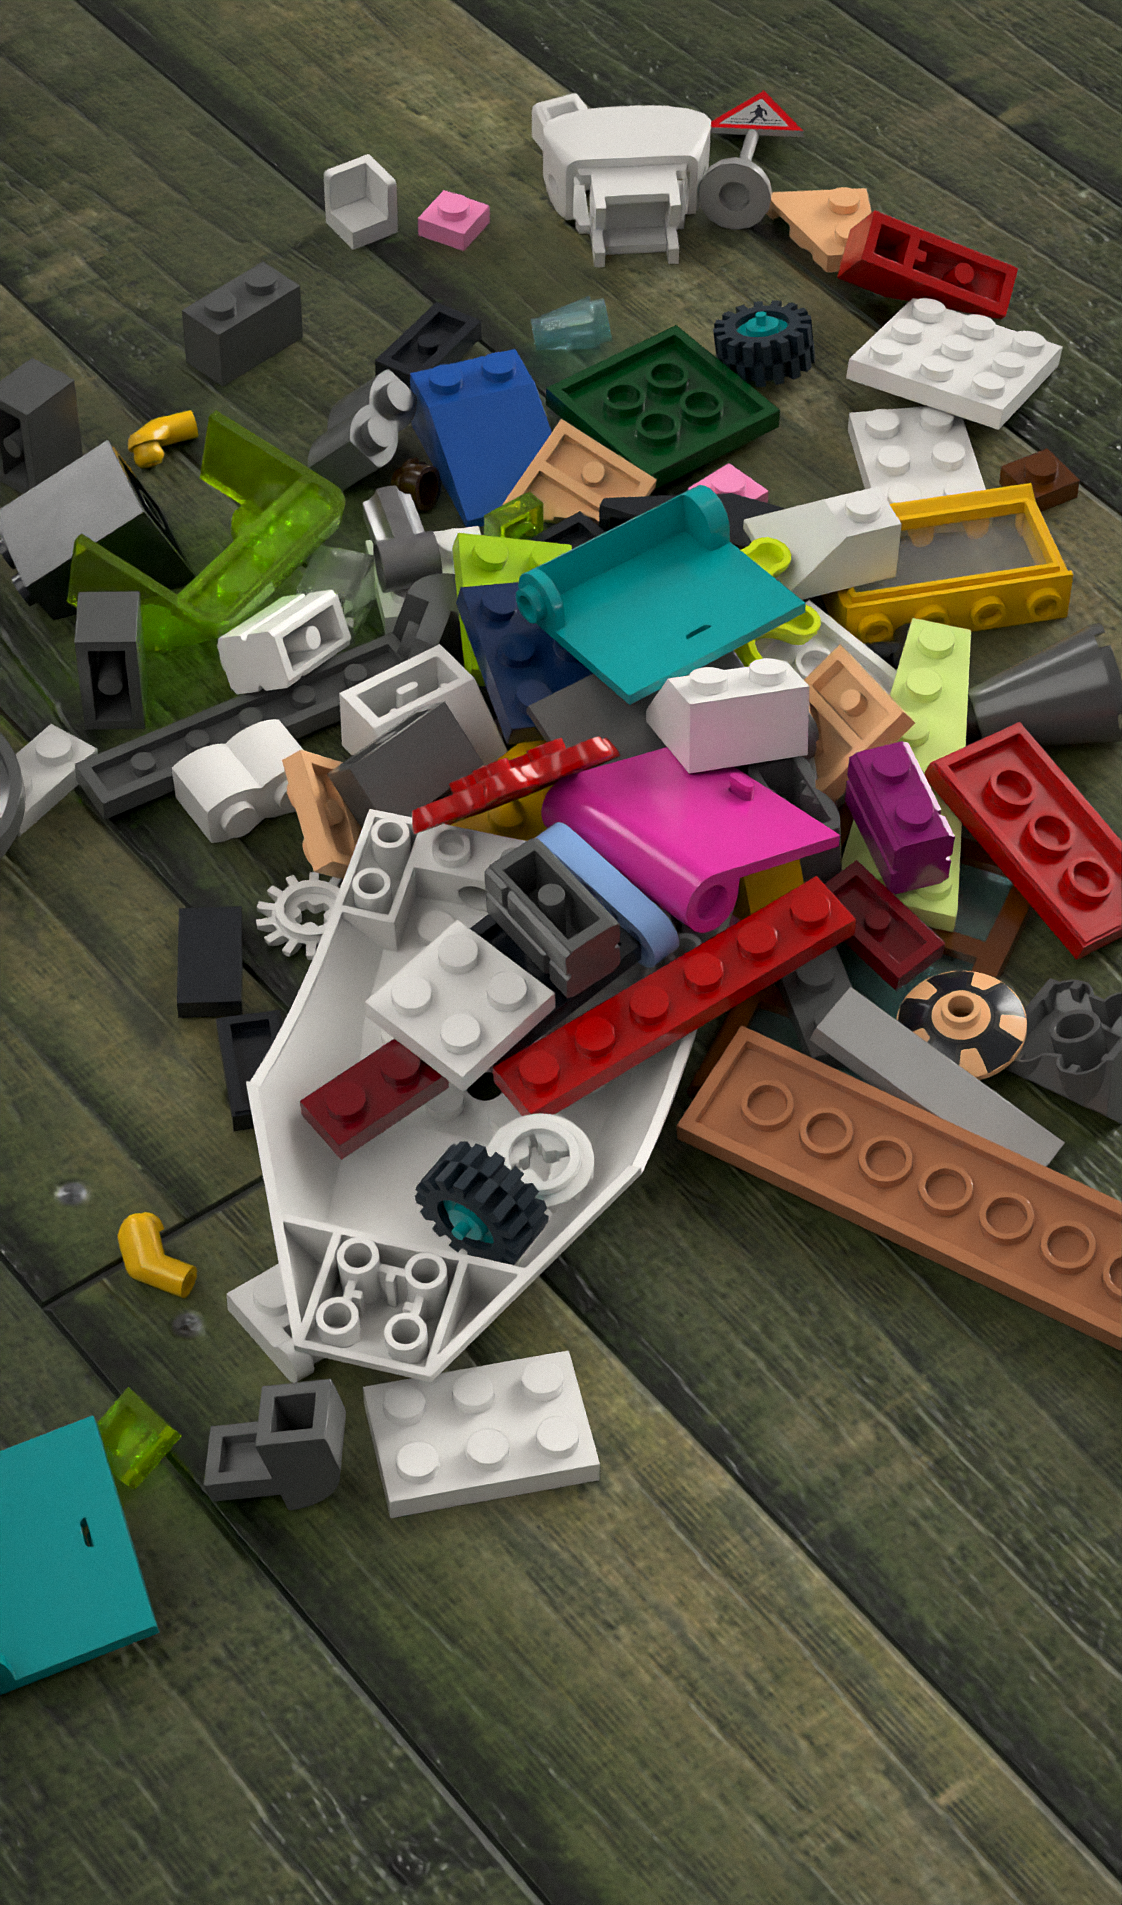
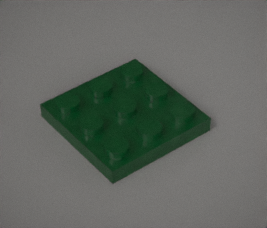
M677 325L546 388L547 407L562 420L657 479L653 491L779 427L780 409Z

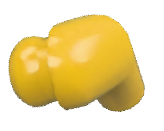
M189 410L153 419L133 433L128 439V451L134 453L135 464L140 468L156 466L164 458L162 446L197 438L198 428L192 411Z

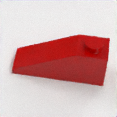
M874 210L850 229L837 278L888 298L908 302L912 298L934 299L944 304L945 308L949 310L1003 319L1007 314L1018 268Z

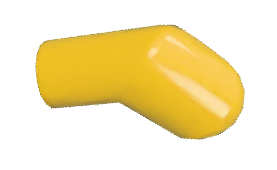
M148 1212L129 1215L122 1222L117 1236L128 1275L134 1280L180 1298H186L195 1284L197 1268L165 1255L159 1233L164 1230V1226L156 1215Z

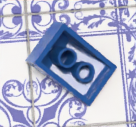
M516 349L495 352L487 356L448 365H439L431 369L410 373V389L417 396V408L411 421L412 427L431 463L438 470L441 481L465 526L480 527L513 519L501 514V506L552 433L535 382Z

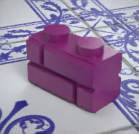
M900 741L856 752L850 756L847 772L849 780L846 781L844 800L886 888L896 895L936 885L948 879L951 866L949 856L953 853L955 836L946 817L941 815V807L909 743Z

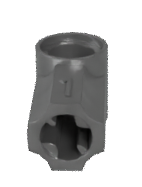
M396 486L376 489L374 495L369 500L363 502V518L373 543L375 569L382 592L388 593L409 589L416 581L423 577L443 573L441 555L435 534L432 531H424L411 494L399 491Z

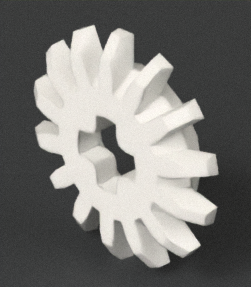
M309 872V880L300 882L297 881L294 875L286 877L288 887L284 891L272 885L267 890V893L275 903L259 901L257 911L269 918L257 919L256 925L258 930L272 932L264 937L265 943L269 946H278L287 942L282 952L290 957L298 952L302 945H306V957L308 960H313L317 945H319L338 896L342 878L332 877L329 882L319 880V873ZM308 909L316 914L324 910V924L317 926L313 922H308L301 925V911Z

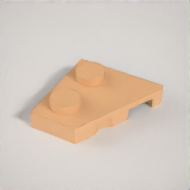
M561 419L502 504L501 514L507 518L557 524L581 511L599 526V505L603 498L649 496L656 486L657 479Z

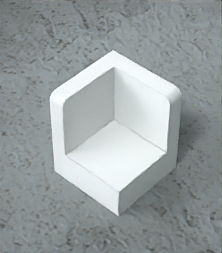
M369 154L325 171L326 223L353 250L398 232L396 181Z

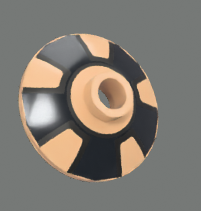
M973 971L945 972L919 983L904 998L896 1019L978 1080L996 1075L1008 1067L1022 1050L1027 1034L1026 1013L1020 999L1013 990L992 976ZM958 1012L969 1013L965 1017H956L952 1014Z

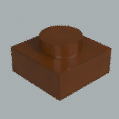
M1046 448L1001 466L999 484L1002 487L1031 483L1035 501L1040 512L1077 498L1080 480Z

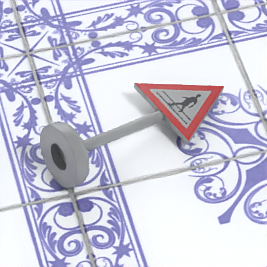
M765 91L760 92L711 121V133L746 135L740 157L722 159L711 165L700 182L698 192L700 207L708 219L720 227L733 230L750 228L759 223L769 210L772 197L770 180L761 167L751 162L759 135L804 137V131Z

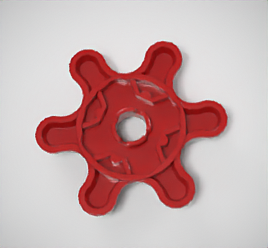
M600 736L566 749L561 737L526 751L527 754L512 760L504 758L472 771V774L449 783L453 795L411 811L413 833L415 835L442 824L452 825L554 785L568 775L589 770L620 757L619 750L608 738L602 739Z

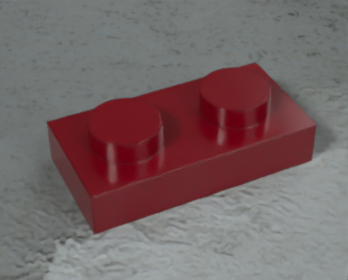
M858 860L825 883L827 888L856 918L855 934L843 942L896 992L942 957L945 942Z
M394 1038L300 1100L301 1114L342 1160L449 1088V1080Z

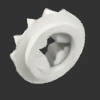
M538 1113L518 1117L502 1126L492 1137L487 1147L488 1156L491 1157L497 1152L505 1157L504 1165L512 1170L516 1166L524 1173L521 1180L525 1184L533 1183L539 1191L535 1198L544 1200L547 1208L553 1214H555L561 1204L570 1199L579 1201L584 1187L588 1181L593 1180L594 1153L588 1137L577 1125L560 1116ZM536 1146L538 1155H542L546 1163H553L550 1165V1175H548V1180L542 1181L541 1177L538 1178L534 1169H528L530 1167V1157H532L531 1147Z

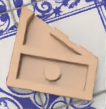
M840 187L834 190L772 192L769 210L766 214L771 219L781 217L790 225L789 237L801 248L808 250L812 254V259L825 272H839L849 231L871 213L866 188L851 189Z
M841 645L804 679L810 686L809 713L815 720L819 731V739L816 742L817 749L814 756L818 777L815 780L816 789L825 793L834 803L845 793L846 781L849 780L847 772L850 756L856 752L896 743L915 724L908 714Z
M299 750L283 759L282 763L288 780L287 795L297 812L304 836L302 844L304 854L312 865L314 872L344 879L362 828L327 775V773L343 762Z

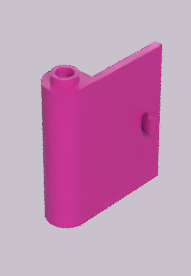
M668 747L568 775L560 779L548 790L541 810L542 821L546 828H549L556 822L564 823L653 903L699 933H706L716 929L729 917L736 904L741 877L839 847L840 841L838 833L737 768L728 767L689 774Z

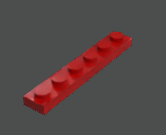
M815 876L494 1066V1083L521 1116L538 1113L555 1115L855 934L856 918L827 886Z

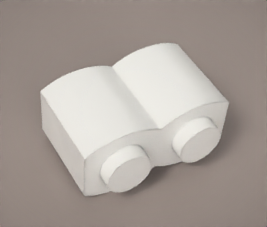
M277 719L251 725L233 736L226 744H214L203 747L176 763L172 767L176 799L211 843L242 837L248 834L264 818H273L296 812L287 795L288 780L282 760L299 750H303V748Z

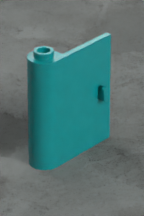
M698 485L522 574L518 582L519 590L516 592V603L523 617L529 623H536L629 705L661 689L667 679L686 676L693 670L707 665L805 613L804 601L730 542V524L727 512L719 497L704 485Z
M93 1415L0 1451V1695L160 1633L98 1424ZM87 1525L89 1528L87 1539L90 1546H88L87 1540L84 1533V1529Z

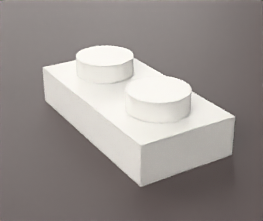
M50 724L16 754L26 794L25 812L17 834L18 836L25 833L79 784L76 781L75 763L97 755V748Z

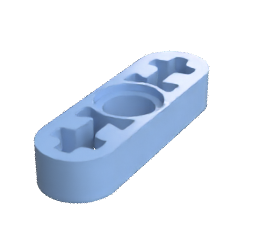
M556 822L535 837L553 853L616 919L620 926L641 944V960L638 963L647 968H652L679 947L677 931L666 914L564 823Z

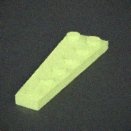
M912 618L890 696L915 722L897 742L909 743L923 773H925L931 762L966 747L971 630ZM930 785L941 807V815L946 817L955 836L953 853L949 856L951 859L949 878L942 883L896 894L895 896L928 927L953 932L958 911L962 822ZM853 820L842 858V870L858 860L886 887L855 820Z

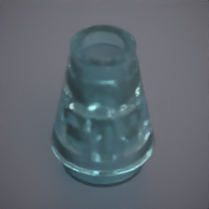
M589 295L545 313L541 317L530 319L537 351L545 349H600L599 344L612 341L604 298L590 300Z

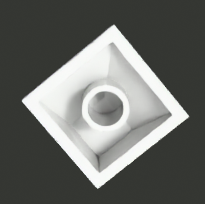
M878 486L744 519L743 529L751 542L760 537H770L783 542L789 548L792 555L790 565L775 579L801 600L896 577L902 523Z

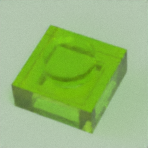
M529 491L484 515V535L527 540L543 531L544 503Z
M129 1387L97 1422L112 1473L133 1490L140 1485L182 1436L144 1398Z

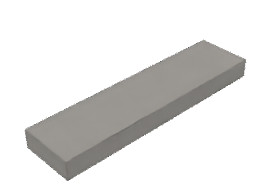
M852 987L845 992L820 1022L809 1039L872 1086L1045 1167L1050 1164L1065 1143Z

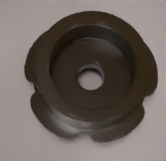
M410 458L403 463L402 467H399L394 472L391 486H396L399 491L405 494H411L417 510L428 511L438 501L441 491V478L434 466L427 465L422 461L419 462L418 458Z

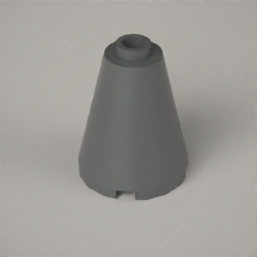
M1100 623L1088 625L968 690L967 740L977 737L981 740L1021 722L1040 746L1122 742V729L1119 728L1118 716L1122 714V680L1111 645L1099 648L1095 637L1105 633L1103 626Z

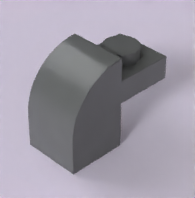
M439 573L419 579L409 588L393 629L394 635L401 639L397 654L407 657L408 660L440 644L458 662L464 664L459 620L460 613L456 605L455 574Z
M332 1379L262 1386L258 1421L211 1426L203 1486L212 1502L281 1495L288 1510H296L319 1503L333 1493L340 1480L346 1411Z

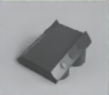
M1050 978L1024 1009L1027 1019L1025 1043L1016 1059L1005 1069L1122 1124V992L1114 993L1103 999L1094 995L1093 988L1088 982L1074 979L1059 982Z

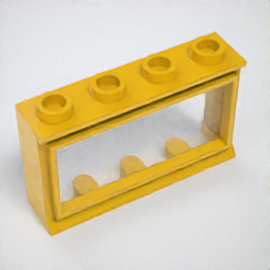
M1028 483L890 504L902 523L896 577L821 595L829 616L858 640L866 644L867 642L894 641L893 635L895 630L903 624L911 623L912 618L968 629L971 632L1065 618L1068 616L1073 572L1072 570H1067L1035 501L1032 484Z

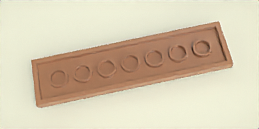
M741 1025L677 1124V1139L1122 1351L1121 1201Z

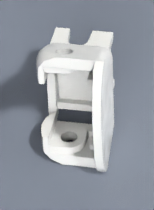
M617 106L579 110L562 114L547 121L543 128V177L546 189L555 210L560 216L565 218V220L576 219V229L579 234L590 233L594 267H605V255L666 252L668 264L679 263L677 229H684L685 214H696V211L699 209L698 192L703 175L709 169L711 120L704 113L688 108L671 106ZM574 177H577L580 184L590 183V216H588L584 185H574Z

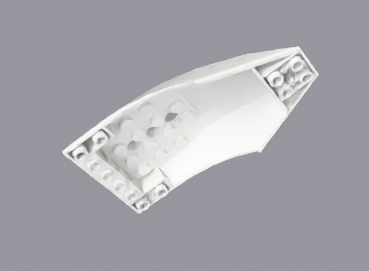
M369 809L332 912L299 992L269 1052L251 1081H246L295 1351L432 1382L642 1174L675 1097L697 1029L555 1114L573 1122L588 1137L594 1153L593 1180L588 1181L579 1201L570 1199L561 1204L555 1214L547 1208L544 1213L549 1216L548 1223L515 1265L470 1256L464 1249L456 1252L449 1246L452 1242L450 1238L446 1235L439 1237L432 1230L436 1223L423 1218L420 1210L424 1206L417 1204L415 1200V1195L417 1194L416 1186L452 1144L457 1145L460 1141H467L471 1148L477 1143L485 1146L487 1150L492 1137L502 1126L521 1117L520 1113L503 1093L492 1100L482 1101L473 1098L467 1089L463 1092L449 1081V1088L342 1160L301 1114L300 1100L394 1039L366 1017L365 1001L457 919L468 928H471L487 916L486 894L488 891L485 889L484 871L490 864L527 841L446 824L414 835L412 817ZM659 907L675 927L679 937V947L652 968H647L637 962L538 1040L729 927L733 910L719 927L706 933H699ZM536 1146L531 1147L532 1157H530V1167L528 1169H534L537 1177H541L542 1181L548 1180V1175H550V1165L553 1163H546L542 1155H538Z

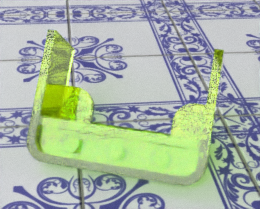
M215 410L208 419L200 479L241 504L231 518L230 533L234 541L177 595L81 533L74 540L67 602L77 608L78 592L139 591L145 651L151 653H165L218 639L244 622L340 527L345 508V497L335 484Z

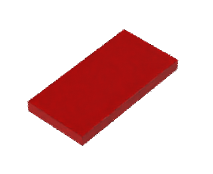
M1021 722L939 758L928 765L924 773L928 783L1076 960L1122 937V841Z

